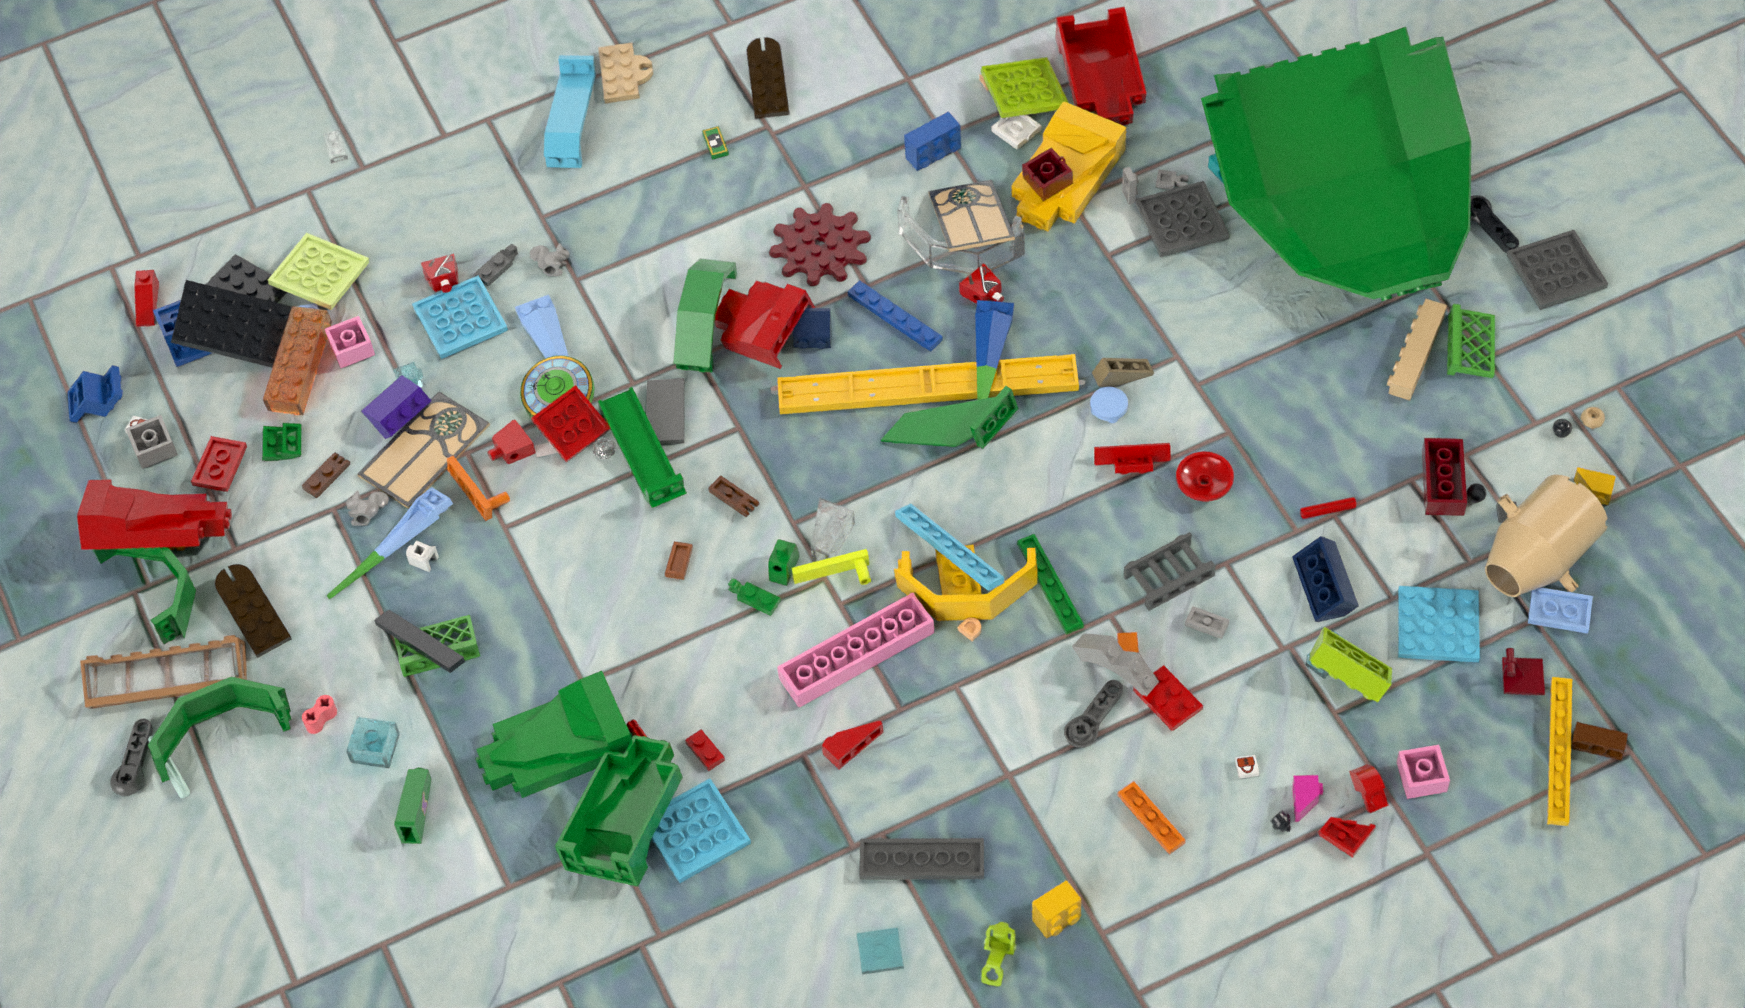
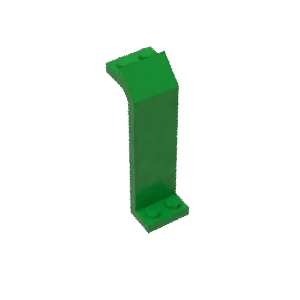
M633 387L603 401L599 400V413L606 419L646 502L654 508L687 494L681 473L675 474Z

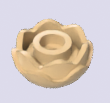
M1588 407L1583 410L1580 419L1583 425L1595 429L1602 426L1605 421V415L1597 407Z

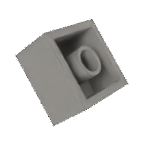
M161 415L126 428L142 469L178 455Z

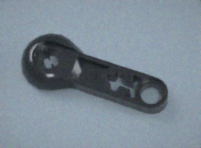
M1480 195L1471 196L1470 220L1477 222L1503 252L1507 253L1509 250L1518 248V238L1493 213L1490 201ZM1506 243H1513L1515 247L1510 248L1506 246Z

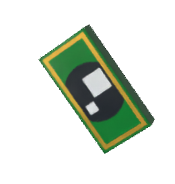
M719 126L702 130V135L712 160L729 155Z

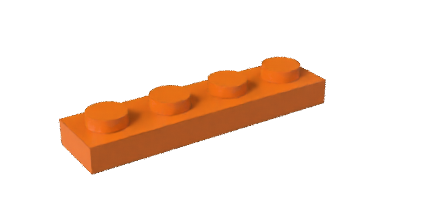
M1134 781L1118 792V797L1169 855L1185 844V838Z

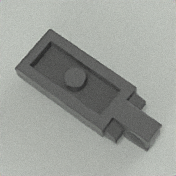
M510 244L505 250H500V252L495 254L476 271L474 276L479 275L481 281L486 286H490L513 265L515 256L518 254L517 247Z

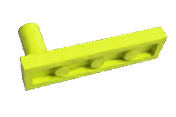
M867 549L791 568L794 584L856 569L861 585L871 582L867 568L869 565Z

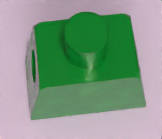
M781 539L777 540L768 561L769 581L785 586L788 585L792 576L791 568L796 566L800 557L795 543Z

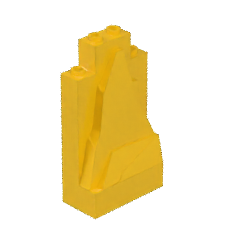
M1064 101L1044 130L1043 142L1031 159L1052 147L1060 157L1063 156L1065 158L1066 164L1073 171V184L1045 201L1024 180L1022 171L1012 184V197L1021 201L1017 206V219L1048 232L1058 217L1075 224L1126 150L1125 126Z

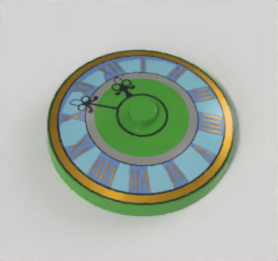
M551 356L537 362L526 373L520 388L521 401L526 412L533 417L576 385L592 403L595 392L594 380L588 368L579 360L569 356Z

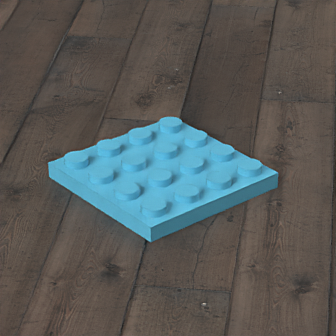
M479 275L452 286V290L448 293L440 291L412 303L415 313L441 359L508 331L505 321Z
M1399 586L1398 658L1479 663V590Z
M711 779L673 798L652 837V841L679 883L751 844L750 838Z

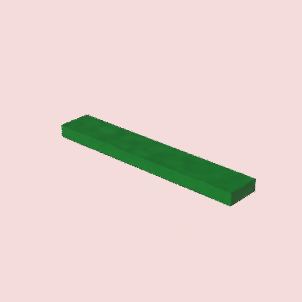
M1032 534L1017 540V545L1026 562L1027 548H1035L1037 582L1065 634L1067 635L1084 628L1083 621L1036 535Z

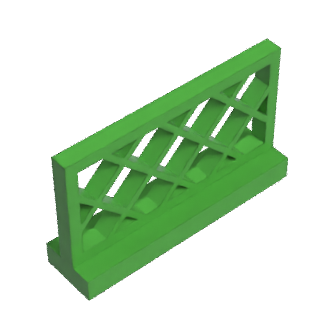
M1459 304L1452 305L1448 313L1447 375L1454 376L1456 372L1488 378L1494 377L1495 315L1461 309ZM1462 316H1467L1472 321L1467 324L1462 319ZM1480 320H1490V325L1485 327ZM1476 324L1481 331L1476 333L1470 326ZM1467 330L1472 336L1467 339L1462 332ZM1485 333L1489 340L1485 342L1480 337L1481 334ZM1476 339L1481 345L1476 348L1470 341ZM1467 345L1472 351L1467 354L1462 349V346ZM1485 348L1489 355L1485 357L1479 350ZM1476 354L1481 360L1476 363L1470 356ZM1466 360L1471 367H1462V361ZM1485 363L1489 367V371L1482 370L1479 365Z
M470 615L419 628L425 633L430 634L433 638H440L439 642L443 644L446 641L452 643V645L447 647L463 656L465 661L481 657ZM468 622L464 630L457 628L460 624ZM441 629H449L445 635L438 633ZM453 632L460 634L456 640L450 638ZM465 636L472 638L471 640L461 642ZM394 637L399 664L404 677L440 668V666L414 649L401 644ZM407 652H411L414 654L411 656L404 657V655Z

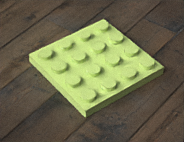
M306 233L271 275L268 283L271 286L332 310L369 264V258Z

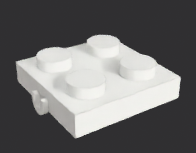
M1028 115L1004 119L1000 117V120L992 126L993 133L1017 150L1041 131V125Z

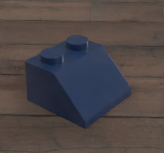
M830 308L805 309L793 329L794 348H831L832 322Z

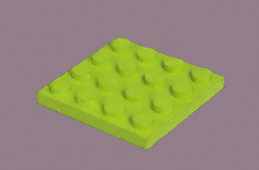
M1047 57L981 66L980 72L1001 118L1058 110L1063 101L1069 103Z

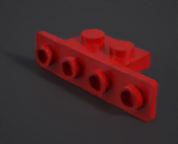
M1170 443L1094 447V464H1114L1115 474L1125 475L1135 472L1142 474L1153 472V462L1171 460Z

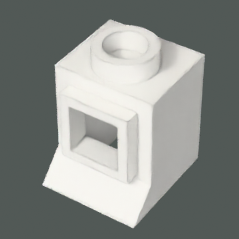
M416 541L414 545H410L406 551L410 565L428 572L431 570L429 559L437 560L439 558L435 546L431 547L419 541Z

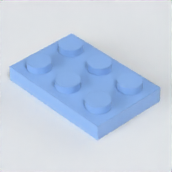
M1547 588L1533 590L1531 592L1527 624L1588 634L1593 596Z

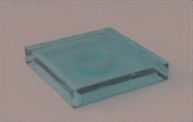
M898 927L856 933L862 975L904 969Z

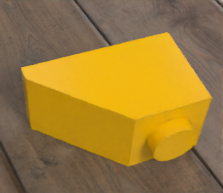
M1577 467L1574 482L1576 485L1579 483L1584 485L1595 495L1601 504L1609 505L1616 476Z

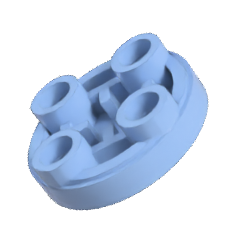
M1100 388L1091 397V413L1101 420L1116 423L1127 412L1128 398L1118 388Z

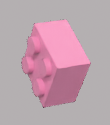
M359 316L324 329L340 368L375 355L370 338Z
M1439 745L1399 751L1396 764L1407 799L1448 791L1450 779Z

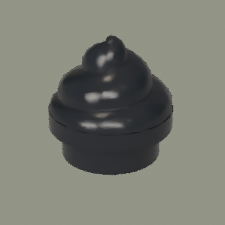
M1557 419L1553 424L1554 434L1561 438L1568 436L1572 431V424L1567 419Z
M1474 483L1467 489L1468 499L1474 503L1481 502L1486 497L1487 492L1482 484Z
M1282 810L1270 820L1275 830L1290 832L1291 819L1288 813L1285 814Z

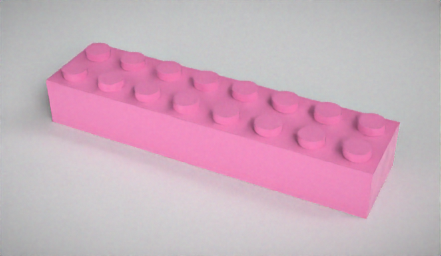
M911 593L777 667L779 680L800 708L934 634V621L914 593Z

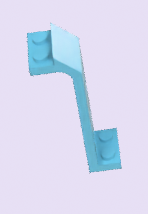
M559 55L560 76L545 129L544 157L547 167L582 168L580 142L596 77L594 56Z

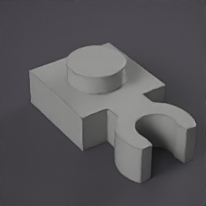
M1159 169L1156 188L1171 190L1174 189V186L1178 188L1186 186L1187 183L1183 182H1188V175L1176 176L1175 171Z

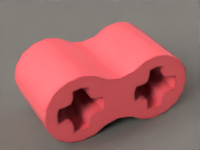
M329 695L320 696L316 700L314 707L302 714V721L309 733H319L323 729L325 722L337 715V708L333 698Z

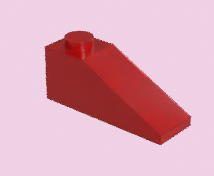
M154 270L136 271L134 284L136 326H155L156 317L153 310L157 309L159 281Z
M879 720L836 732L832 737L829 736L824 740L822 744L823 755L840 770L884 733L883 723Z

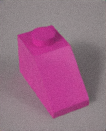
M1318 775L1293 776L1292 791L1295 822H1299L1318 804L1319 796L1323 795V783H1319Z

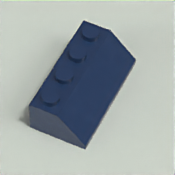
M1320 536L1292 556L1315 622L1344 617L1359 607L1335 541Z

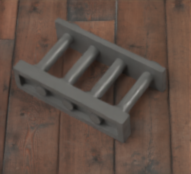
M1190 532L1185 535H1179L1172 542L1136 561H1130L1124 566V579L1126 580L1134 576L1147 593L1145 595V607L1148 611L1215 576L1216 565L1213 561L1202 563L1191 549L1192 534ZM1183 550L1196 569L1186 572L1173 554ZM1167 559L1180 577L1173 581L1169 580L1157 563ZM1150 567L1163 586L1153 589L1141 574V571Z

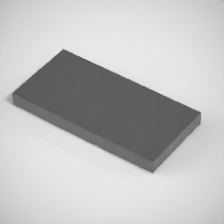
M684 378L647 380V417L660 444L684 443Z

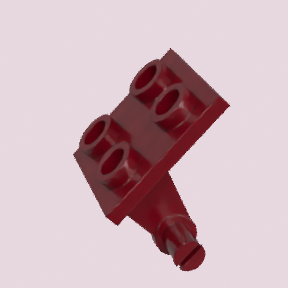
M1507 648L1506 657H1502L1504 694L1545 695L1543 659L1514 658V648Z

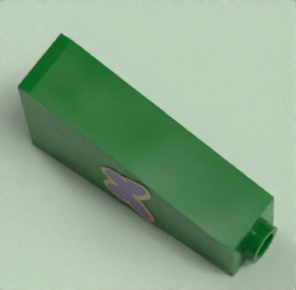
M418 767L408 769L394 822L401 843L422 844L431 786V776L428 769Z

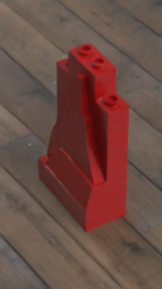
M1125 7L1108 9L1106 20L1075 24L1074 15L1056 17L1055 38L1059 54L1063 55L1074 105L1088 112L1094 111V114L1122 126L1133 123L1134 113L1132 105L1146 103L1147 93Z
M112 479L88 480L77 513L81 550L199 546L201 539H204V537L225 536L226 529L230 528V520L232 519V511L228 509L227 502L207 501L206 494H158L146 490L116 487L112 485Z

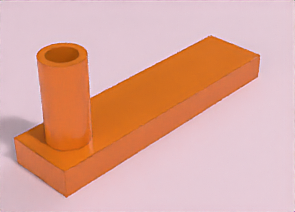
M454 455L447 458V471L485 521L492 518L493 509L510 502L506 491L486 499Z

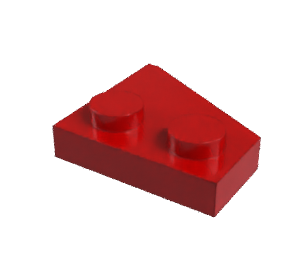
M1330 817L1319 830L1318 835L1353 858L1375 831L1376 825L1369 824L1367 826L1357 824V821Z

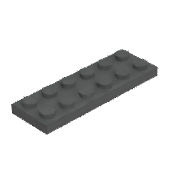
M984 838L860 839L859 878L860 880L984 879Z

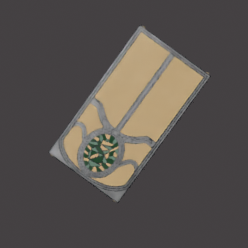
M992 179L928 191L950 252L1015 240Z
M438 392L431 399L432 401L417 413L357 474L359 478L386 493L408 509L447 470V458L454 455L458 459L490 426L488 421L441 392Z

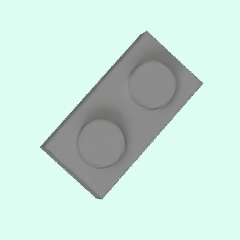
M1130 167L1123 169L1122 193L1130 205L1136 203L1138 177L1136 173L1132 172Z
M1192 606L1185 621V626L1220 639L1223 638L1229 625V619Z

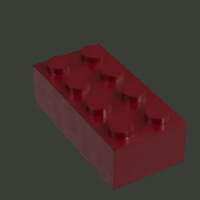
M1424 438L1422 466L1425 515L1464 516L1467 506L1463 439Z

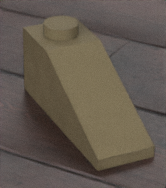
M1102 358L1092 374L1099 387H1116L1153 376L1154 371L1148 359Z

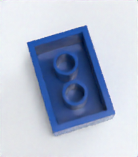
M948 111L905 134V158L916 171H919L937 160L943 159L948 154L956 152L961 148L960 123Z

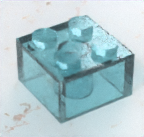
M357 717L346 750L350 762L390 768L400 735L396 722Z

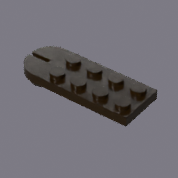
M764 37L765 50L762 51L761 39H754L747 46L746 52L755 119L790 115L780 44L773 38Z
M241 564L228 566L232 577L235 578L233 582L225 569L218 573L215 579L216 590L257 658L292 640L283 622L248 567Z

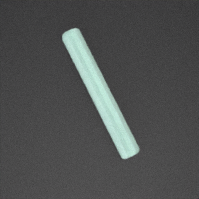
M150 736V737L148 738V741H149V742L151 741V739L153 738V736ZM170 757L165 766L170 781L179 797L184 799L190 795V790Z

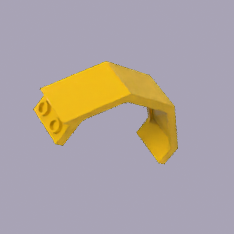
M1027 548V564L1005 580L1003 584L987 594L972 595L934 594L913 577L910 551H902V559H898V568L894 569L897 588L906 595L914 593L925 610L937 621L965 620L967 618L992 620L1037 585L1035 548Z

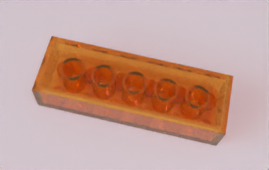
M292 306L263 396V402L268 411L304 415L327 340L324 329L331 327L332 324L327 310Z

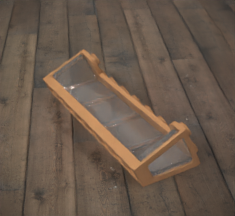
M235 635L224 636L222 641H209L208 645L203 646L200 643L189 644V648L181 649V646L169 647L168 651L152 649L147 654L132 652L127 657L118 654L110 656L111 659L106 660L103 657H98V655L86 656V660H80L85 708L88 709L184 696L228 677L247 680L246 642Z

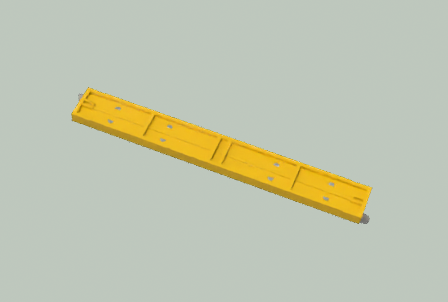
M1075 354L999 360L988 398L996 397L1005 386L1012 389L1014 396L1079 391V389L1085 387V381L1078 380ZM976 362L779 377L777 378L778 385L771 387V393L779 397L780 414L977 399Z

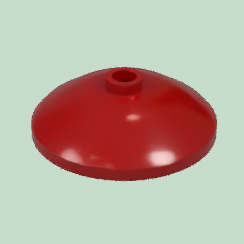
M1206 451L1196 452L1188 455L1179 463L1176 471V482L1180 490L1191 499L1204 502L1214 501L1222 498L1230 491L1234 482V472L1230 463L1219 454Z

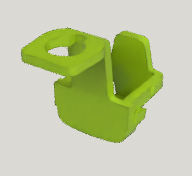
M998 922L995 925H989L987 928L984 949L991 952L986 965L982 969L981 982L984 984L1001 986L1004 975L1001 965L1005 954L1014 955L1016 950L1015 930L1011 929L1009 924L1005 922ZM991 968L995 969L998 975L996 980H991L987 977V972Z

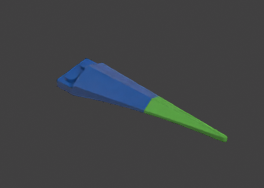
M977 300L975 314L977 400L989 397L999 360L1012 325L1014 303Z

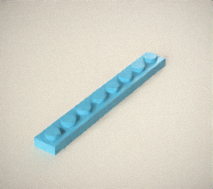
M911 503L895 511L896 518L986 590L989 591L1004 583V577Z

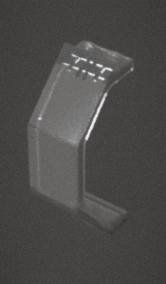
M901 197L897 209L899 233L930 268L970 275L983 263L992 271L1025 255V225H1022V217L1015 216L1011 229L1015 240L950 252L946 242L933 240L910 216L909 197Z

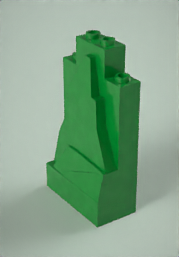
M603 671L581 678L558 690L559 694L548 703L492 724L494 732L491 735L494 742L476 749L478 757L475 760L479 769H484L485 773L482 774L485 785L490 784L492 791L512 784L515 793L519 792L521 798H524L595 770L606 750L618 751L624 754L632 740Z
M634 735L624 754L618 751H605L555 845L565 871L639 886L648 868L646 858L650 841L683 778L679 766L671 762L674 752L670 742Z

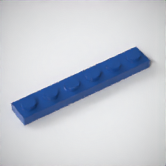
M860 280L847 291L850 298L930 352L943 341L942 335Z

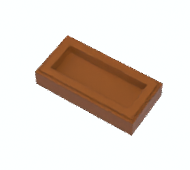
M673 542L665 570V577L684 580L693 544Z

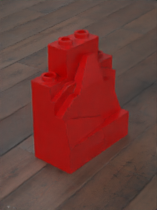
M756 280L753 286L750 287L747 295L728 289L717 308L714 324L717 328L725 330L720 339L725 349L781 369L782 365L777 358L779 352L805 309L815 308L807 291L790 284H787L785 288H781Z

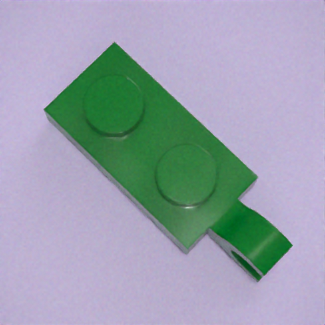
M731 578L728 583L730 586L728 590L738 594V601L769 616L773 614L781 602L780 597L749 582H746L743 586L738 580Z

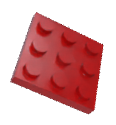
M576 385L531 418L532 422L566 463L611 430L608 423Z

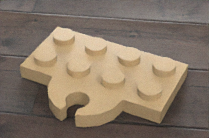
M632 42L598 47L605 104L639 99L638 85L646 83L652 77V62L645 56L634 55Z

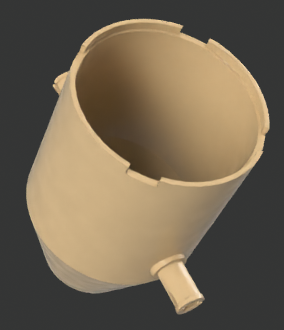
M1551 475L1518 507L1508 494L1503 495L1497 500L1507 513V519L1498 527L1485 566L1486 576L1497 590L1507 596L1517 597L1558 580L1567 592H1573L1578 588L1579 585L1569 575V569L1607 530L1605 524L1607 515L1603 506L1581 483L1578 485L1569 481L1570 477Z

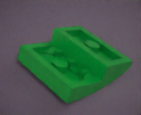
M283 423L282 427L263 426L262 461L288 460L301 457L302 424Z

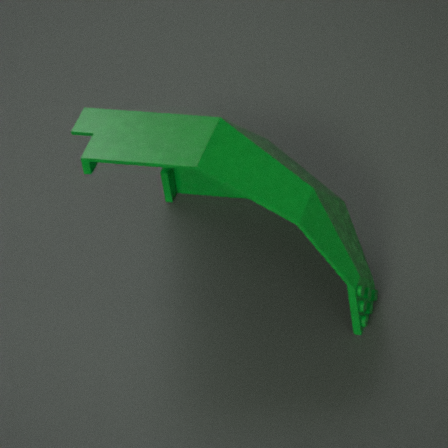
M1403 27L1368 39L1369 43L1360 44V41L1346 44L1345 49L1337 50L1336 47L1321 51V55L1313 56L1311 53L1297 57L1298 61L1289 63L1287 59L1273 63L1274 67L1265 69L1263 65L1249 69L1250 73L1242 75L1240 71L1214 75L1218 93L1202 97L1201 101L1229 205L1298 275L1373 300L1381 298V301L1392 299L1394 294H1397L1399 297L1420 290L1442 286L1443 281L1449 280L1470 232L1472 141L1444 37H1434L1411 45L1407 27Z

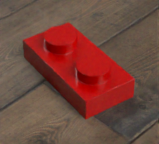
M702 729L685 739L686 745L708 771L725 761L724 755Z

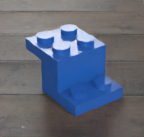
M181 300L153 310L176 367L211 354V352L171 343Z
M112 365L104 376L86 371L80 374L67 392L70 422L77 423L85 413L106 417L113 410L114 405L118 400H121L123 395L118 366Z

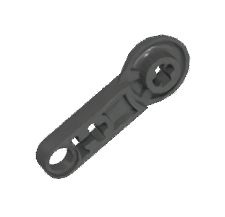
M1109 680L1083 714L1066 724L1064 736L1069 744L1077 748H1086L1096 741L1099 725L1122 696L1123 686L1121 682ZM1114 686L1117 687L1119 691L1117 693H1111L1109 692L1108 688ZM1107 697L1108 699L1106 701V705L1103 704L1102 706H1100L1099 703H1103ZM1078 730L1080 732L1081 730H1084L1085 733H1082V735L1078 734Z
M142 718L134 723L122 764L111 776L110 786L117 795L130 796L141 789L144 783L142 767L148 750V738L153 734V727L148 719ZM148 725V729L145 732H139V727Z

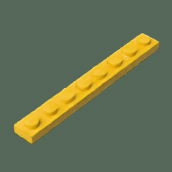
M1552 677L1550 690L1547 824L1561 826L1569 825L1572 679Z

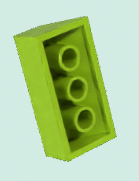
M1324 627L1310 652L1309 661H1311L1312 665L1318 669H1324L1332 678L1340 679L1350 689H1356L1366 699L1374 700L1378 703L1391 686L1392 668L1328 628Z

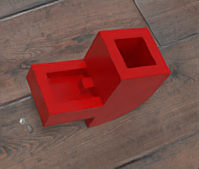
M1366 764L1349 771L1355 790L1362 794L1367 812L1372 813L1389 806L1384 793V782L1373 766Z

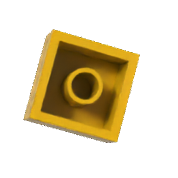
M1067 880L1032 902V920L1046 939L1050 936H1057L1062 932L1063 928L1069 924L1074 925L1081 917V898Z

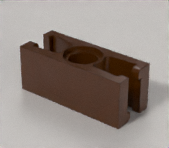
M1576 722L1571 749L1622 760L1628 733Z

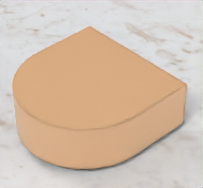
M967 618L958 626V631L973 641L981 633V623L976 618Z

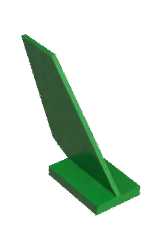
M1005 386L996 397L904 413L881 439V442L957 447L974 437L977 446L984 449L1019 408L1012 389Z

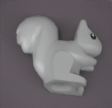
M558 244L555 252H549L546 246L538 245L533 247L529 253L530 258L538 262V266L543 269L547 276H562V271L559 267L566 266L567 262H564V260L570 257L569 252L561 244Z
M356 491L355 494L347 499V509H351L348 511V514L354 518L351 521L352 526L368 525L371 518L378 513V509L384 508L388 504L389 497L387 494L377 491L370 494L368 500H361L359 491Z

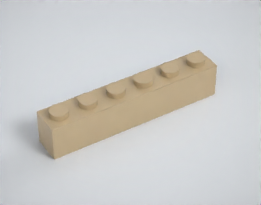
M1425 299L1424 304L1419 305L1416 314L1418 318L1413 319L1411 325L1412 332H1408L1405 339L1406 347L1402 346L1399 357L1401 359L1395 362L1393 368L1394 376L1390 375L1387 386H1390L1389 394L1411 400L1444 320L1447 305Z

